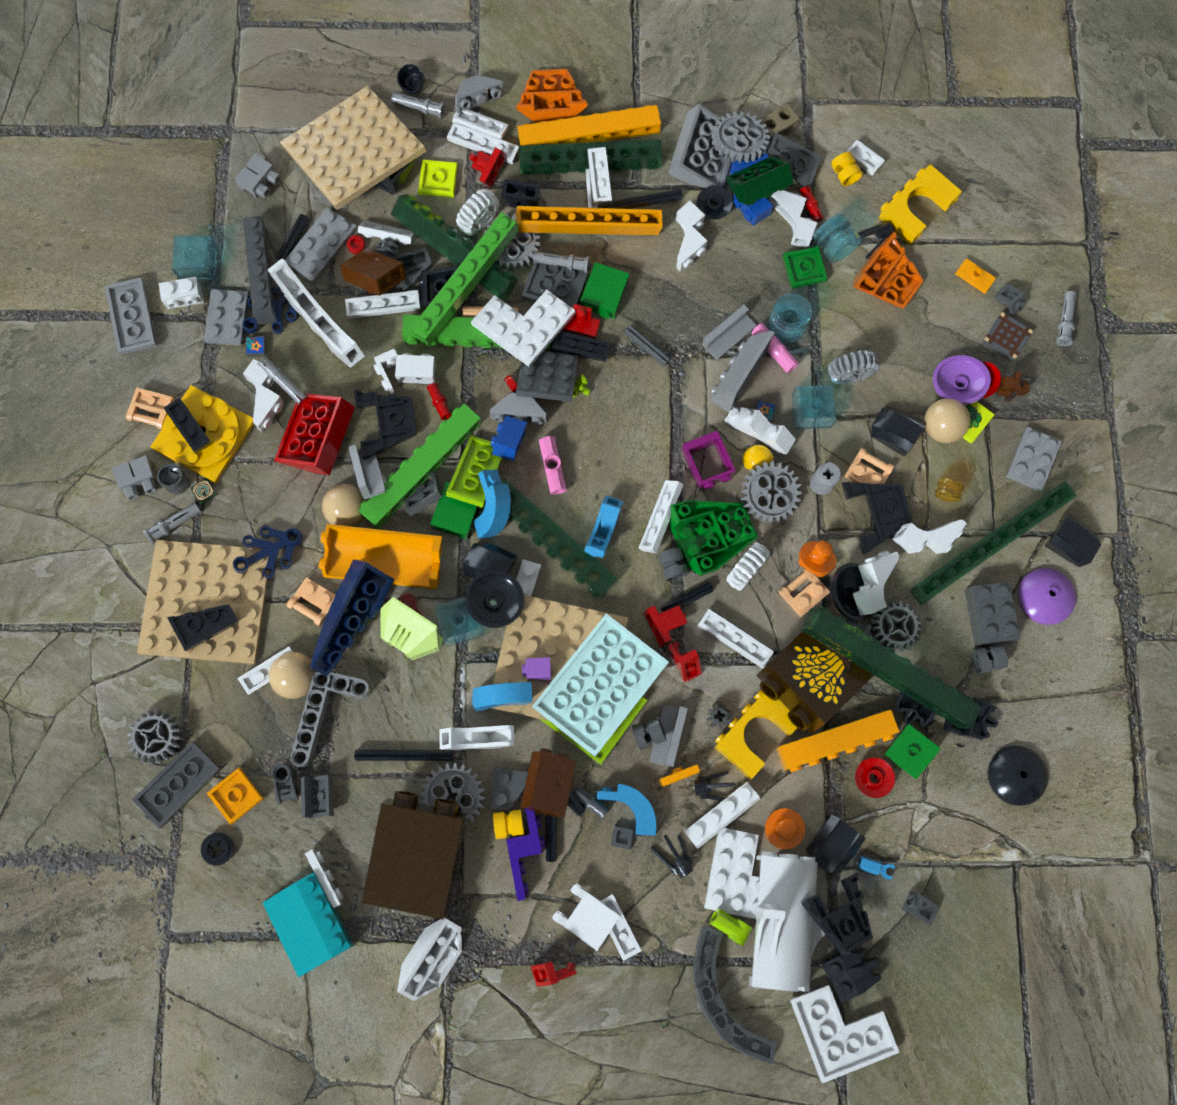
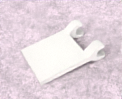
M576 883L571 888V892L582 898L569 918L561 911L555 912L552 918L598 951L620 918V915Z

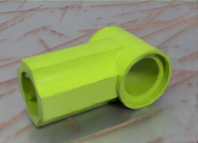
M719 908L713 913L709 923L727 934L728 938L741 946H744L753 930L751 926L739 919L736 920Z

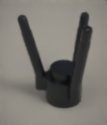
M886 221L854 234L855 237L861 235V238L875 234L878 239H882L865 256L866 259L894 232L892 224Z
M728 771L699 777V780H694L695 796H700V799L723 801L726 797L709 795L707 793H711V788L735 786L736 783L711 784L710 781H707L727 775Z
M664 835L665 841L677 859L673 863L675 867L653 846L651 850L674 875L678 874L680 878H683L694 869L691 866L693 862L689 858L681 835L677 836L684 857L679 856L668 836Z

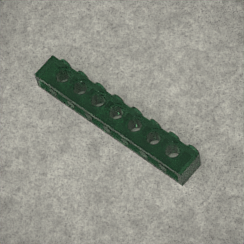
M661 139L518 146L520 174L525 175L538 173H584L586 169H590L589 160L587 159L588 149L606 147V155L611 157L607 159L608 170H654L661 168L662 165Z
M504 478L501 482L502 484H508L510 498L515 501L510 506L508 520L516 522L518 529L526 535L528 533L532 537L531 540L538 547L543 546L547 550L546 554L554 560L556 558L561 562L560 566L566 572L571 571L575 575L574 579L579 584H585L589 587L588 591L597 598L599 596L602 599L614 587L618 578L593 556L584 552L585 549ZM523 511L529 514L526 518H520L518 515ZM535 524L543 526L540 531H535L532 527ZM554 536L557 541L551 544L546 539ZM563 549H569L571 554L563 556L560 552ZM582 561L585 563V567L578 569L575 567V563ZM597 574L600 579L593 582L589 579V576Z

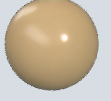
M955 399L938 400L926 411L924 417L926 423L925 430L937 442L946 444L956 442L965 436L970 427L969 411L964 404Z
M339 484L329 489L322 501V511L330 524L353 527L364 518L358 510L365 500L358 487L351 484Z
M288 652L280 655L274 660L269 670V682L272 689L279 696L287 699H298L307 695L312 677L317 672L310 668L312 660L299 652Z

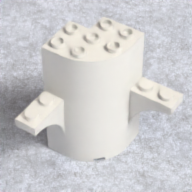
M762 852V855L756 857V860H761L753 971L752 976H750L749 985L765 989L808 992L810 989L812 954L817 943L825 933L801 902L816 895L818 862H815L814 857L803 856L798 859V855L779 854V857H777V853Z

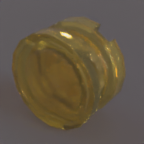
M941 478L937 481L938 489L934 493L936 498L946 502L961 501V492L964 490L962 482L958 480L954 482L950 478Z

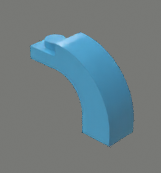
M497 469L482 470L478 473L485 493L484 511L473 521L479 539L494 537L499 534L509 518L511 506L508 484H502Z
M605 496L584 552L589 553L593 557L603 558L605 556L624 501Z
M531 682L493 684L473 689L472 705L475 711H484L498 706L527 705L533 702Z
M617 784V792H613V788L604 787L601 788V791H597V800L619 801L631 808L635 816V835L656 836L655 813L650 802L642 793L623 784Z

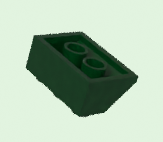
M775 156L766 158L726 177V181L737 200L745 205H753L757 200L772 196V193L783 191L789 185L794 184L790 164Z

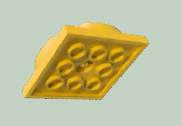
M190 385L181 400L200 427L206 428L205 434L212 444L195 454L167 414L163 428L150 448L217 484L253 427V418L233 408L223 400Z

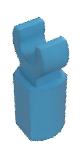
M860 856L857 869L875 875L880 873L885 879L893 878L886 874V869H895L894 865H882L880 861Z

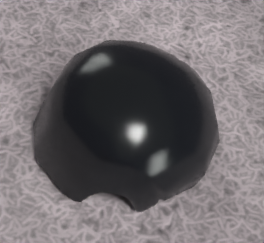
M405 64L397 73V82L406 93L417 94L425 85V76L416 65Z

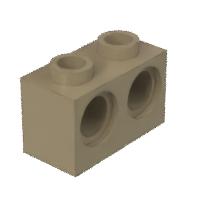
M788 103L782 107L778 106L772 113L760 118L762 119L761 125L766 124V129L769 130V145L775 133L786 136L797 129L800 120Z

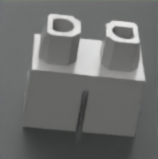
M254 154L246 164V167L237 175L235 181L241 190H247L254 197L258 198V196L267 198L271 192L267 186L269 182L277 185L281 178L274 170L272 164Z
M146 455L130 461V464L127 462L111 468L119 489L125 493L129 500L140 497L137 489L142 487L147 494L157 491L155 482H158L153 470L154 466Z

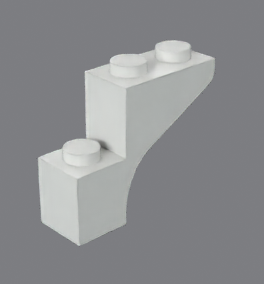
M785 190L772 193V196L768 199L769 202L792 227L793 237L791 244L807 249L817 222L810 218L800 217L807 198L799 194L786 192Z
M691 201L678 210L676 215V221L680 224L685 234L676 263V268L679 271L690 267L697 256L701 257L707 250V240L698 232L704 225L705 214Z
M253 359L243 375L247 381L256 387L253 423L259 431L264 432L272 424V419L276 413L278 414L282 410L284 402L279 395L268 389L275 381L271 380L269 375L257 365L258 361Z
M733 406L724 420L727 425L759 439L776 453L787 454L796 440L785 426L771 424L760 410Z
M964 520L952 521L929 531L921 530L914 524L908 523L902 525L893 537V540L908 554L920 552L925 545L936 554L947 553L953 547V541L963 534V528L967 523Z
M887 550L878 553L877 558L876 556L865 559L864 564L858 566L864 585L860 586V591L853 593L860 616L872 614L887 607L884 599V585L899 560L898 552L889 553Z
M514 725L440 729V750L495 749L514 746Z

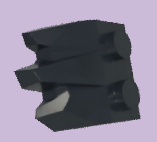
M911 671L897 697L896 712L906 711L903 720L906 725L908 723L911 724L915 719H919L920 726L924 728L932 721L938 710L937 707L947 690Z
M952 692L950 693L943 731L980 740L988 738L990 733L987 727L996 728L999 723L990 716V712H994L996 707L986 700Z
M857 947L847 954H840L821 964L840 1003L861 995L882 979L880 974L873 973V969L881 961L877 957L866 959L867 948Z

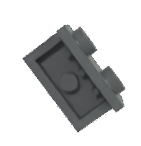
M333 775L301 777L302 818L334 816Z

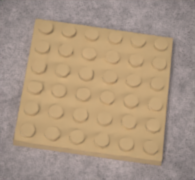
M368 86L280 142L286 152L336 210L426 152L424 145Z
M156 540L137 654L256 665L268 579L264 578L262 571L266 567L269 556L250 565L247 572L240 574L233 568L234 559L239 556L248 558L262 549ZM244 564L238 565L239 569H243L245 567ZM267 570L265 574L269 575L270 570ZM227 604L232 607L239 623L188 652L184 651L167 619L170 616L184 615L189 612L194 613Z
M524 595V606L521 614L513 623L506 626L493 684L531 682L533 702L527 705L498 706L491 709L549 721L532 708V705L605 614H608L625 628L627 627L628 617ZM550 657L551 680L527 681V676L522 674V664H526V658Z

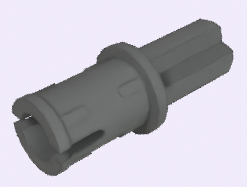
M577 786L574 789L573 794L586 806L585 808H589L602 820L610 809L606 808L595 799L596 796L593 797L581 786Z

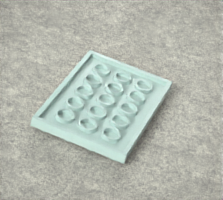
M605 614L532 705V708L596 757L669 661L608 614Z

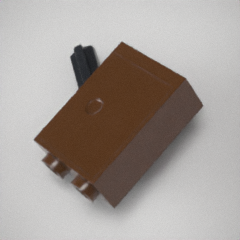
M366 248L340 264L344 281L367 290L369 294L380 296L406 279L403 266L413 264L414 259L411 253L390 258Z
M545 748L532 752L521 808L553 817H565L568 805L577 816L582 815L586 808L570 791L576 761L569 759V755L560 753L555 755L552 754V750Z

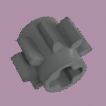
M390 238L388 241L382 239L376 246L378 253L390 258L397 257L399 252L397 250V243Z
M716 704L715 711L712 709L708 710L711 717H708L706 720H711L713 723L711 728L719 725L721 730L723 729V723L726 725L730 724L727 717H730L731 714H727L725 711L726 706L720 709L718 704ZM717 712H719V715H723L724 717L721 719L720 722L718 719L714 718V716L717 715Z

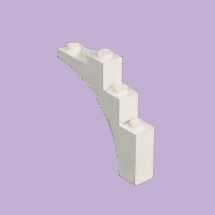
M279 260L268 269V272L283 291L284 296L293 309L303 316L311 329L323 339L331 352L350 368L365 357L358 345L328 316L311 296L285 260Z

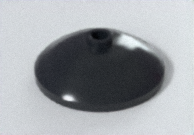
M847 563L840 566L835 571L831 581V596L835 607L841 615L852 621L863 620L871 615L860 616L853 593L860 591L859 587L864 585L858 567L860 564Z
M497 570L486 571L477 575L469 583L465 593V605L468 613L477 623L488 628H502L513 623L521 614L524 606V593L518 581L508 573ZM490 601H496L497 605H491Z
M1009 746L1001 749L992 757L988 766V781L993 792L1002 801L1015 806H1024L1034 803L1043 795L1048 783V773L1043 760L1033 750L1023 746ZM1021 771L1025 773L1024 778H1021L1020 776Z

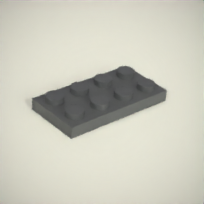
M191 741L132 801L158 828H162L221 769L195 742Z

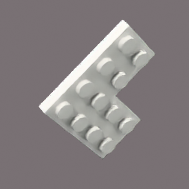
M547 289L524 316L494 295L471 321V325L530 367L576 314V310Z
M724 828L717 833L704 908L715 911L719 908L729 914L752 919L757 918L760 877L752 876L759 835Z
M829 985L789 999L821 1083L900 1053L882 1010L844 1025Z

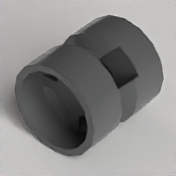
M165 464L157 473L158 482L171 494H182L189 487L188 476L175 464Z
M681 548L669 549L657 555L660 566L664 567L662 572L666 582L678 580L689 574L686 563L682 562L684 556Z
M1000 643L988 646L987 649L983 647L971 652L973 666L979 675L991 672L992 669L996 671L1008 667V657Z
M658 716L647 720V724L641 722L632 726L633 735L640 750L651 747L652 743L657 745L667 741L665 731Z

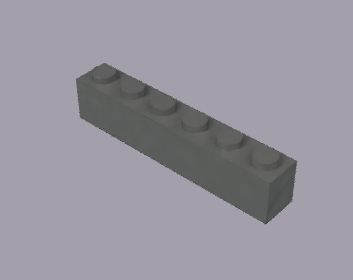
M261 216L243 218L253 315L258 325L277 322L272 276L268 272L271 266L266 226Z

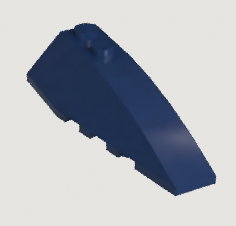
M353 559L323 623L310 665L311 669L325 676L329 675L343 657L342 654L345 650L353 645V640L359 633L365 630V625L369 620L377 615L394 581L392 577L367 562Z

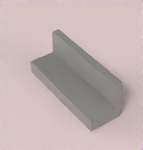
M745 305L741 306L704 337L702 346L716 360L721 358L756 327V324L747 316L749 309Z
M356 444L349 446L358 487L364 500L385 493L386 489L377 456L374 455L363 460L362 453H359Z
M663 705L660 721L667 741L657 745L653 743L649 759L651 763L670 768L674 766L688 708Z

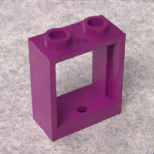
M718 431L682 445V453L699 490L705 488V490L710 489L717 482L722 481V483H725L733 478L736 470ZM714 445L726 471L702 480L691 454Z

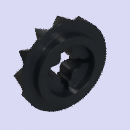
M220 832L208 835L201 845V855L205 862L214 866L228 862L234 854V844L231 837ZM220 843V847L223 848L225 852H218V854L216 855V851L213 850V848H210V846H218V844Z

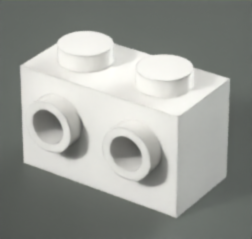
M196 277L159 283L161 301L167 309L204 303L202 286Z
M410 353L397 355L395 371L397 383H435L436 362L434 356L430 354L418 356Z

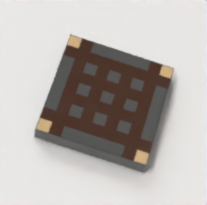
M1001 312L982 343L1014 361L1033 330Z

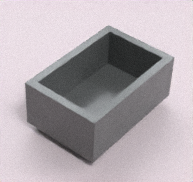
M1010 582L971 586L965 590L975 647L999 643H1014L1021 639Z

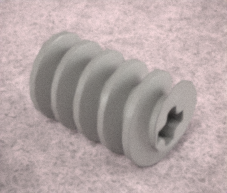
M827 462L818 467L810 480V487L813 492L818 495H826L832 491L841 476L838 466Z

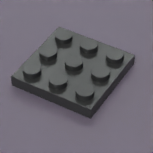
M541 247L539 248L540 252L559 254ZM534 263L524 287L522 298L536 302L547 289L573 308L574 304H578L591 269V263H589L587 273L576 269L570 271L567 267Z
M542 352L530 367L521 362L516 396L572 402L578 355Z

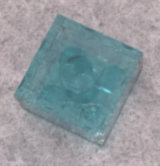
M174 235L172 271L178 279L191 277L215 279L217 245L212 236Z
M833 385L795 386L792 393L794 429L832 428L836 422Z
M465 597L434 606L446 647L484 636L481 624L477 623L467 611Z

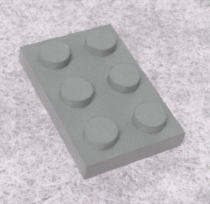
M211 289L204 334L205 343L242 346L244 337L242 323L247 315L248 292Z
M1026 427L1005 477L1041 492L1062 441Z

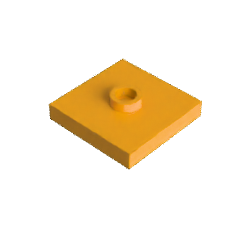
M240 767L206 793L230 825H233L264 800V797Z

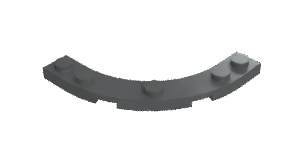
M703 925L696 945L693 965L695 991L703 1014L714 1031L732 1048L749 1057L772 1064L777 1042L758 1036L742 1027L737 1021H734L728 1014V1010L720 994L717 992L715 984L716 959L723 932Z

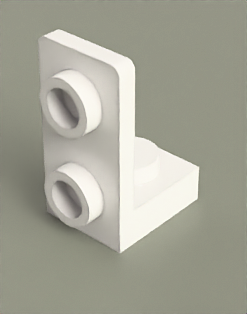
M395 349L374 357L376 364L373 365L377 375H382L384 379L381 383L385 391L389 390L391 395L395 393L384 369L392 368L396 365L397 353Z

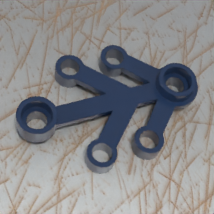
M273 287V293L282 296L274 299L277 322H274L271 328L275 334H281L284 330L282 325L283 305L288 300L280 287ZM250 297L247 303L249 307L252 309V300ZM288 302V311L285 316L289 322H295L298 316ZM294 314V317L289 318V315ZM248 317L244 319L242 326L247 333L253 334L258 331L259 325L255 318ZM276 326H281L280 329L275 330Z
M269 526L261 527L260 535L262 538L275 537L281 539L275 543L257 539L251 535L244 536L243 545L246 548L255 546L264 549L248 558L243 556L235 558L233 561L234 570L240 574L245 573L250 565L269 556L266 567L263 568L262 572L264 578L271 579L275 575L274 566L278 552L285 546V554L280 559V567L284 570L290 569L294 547L302 542V533L298 529L291 528L284 532L271 529ZM268 530L269 534L265 535L262 532ZM295 536L296 540L291 541L289 538ZM251 539L252 543L247 544L245 541ZM288 561L289 564L287 566H284L282 562ZM244 564L245 567L243 569H239L238 565ZM271 570L272 574L266 575L265 572Z

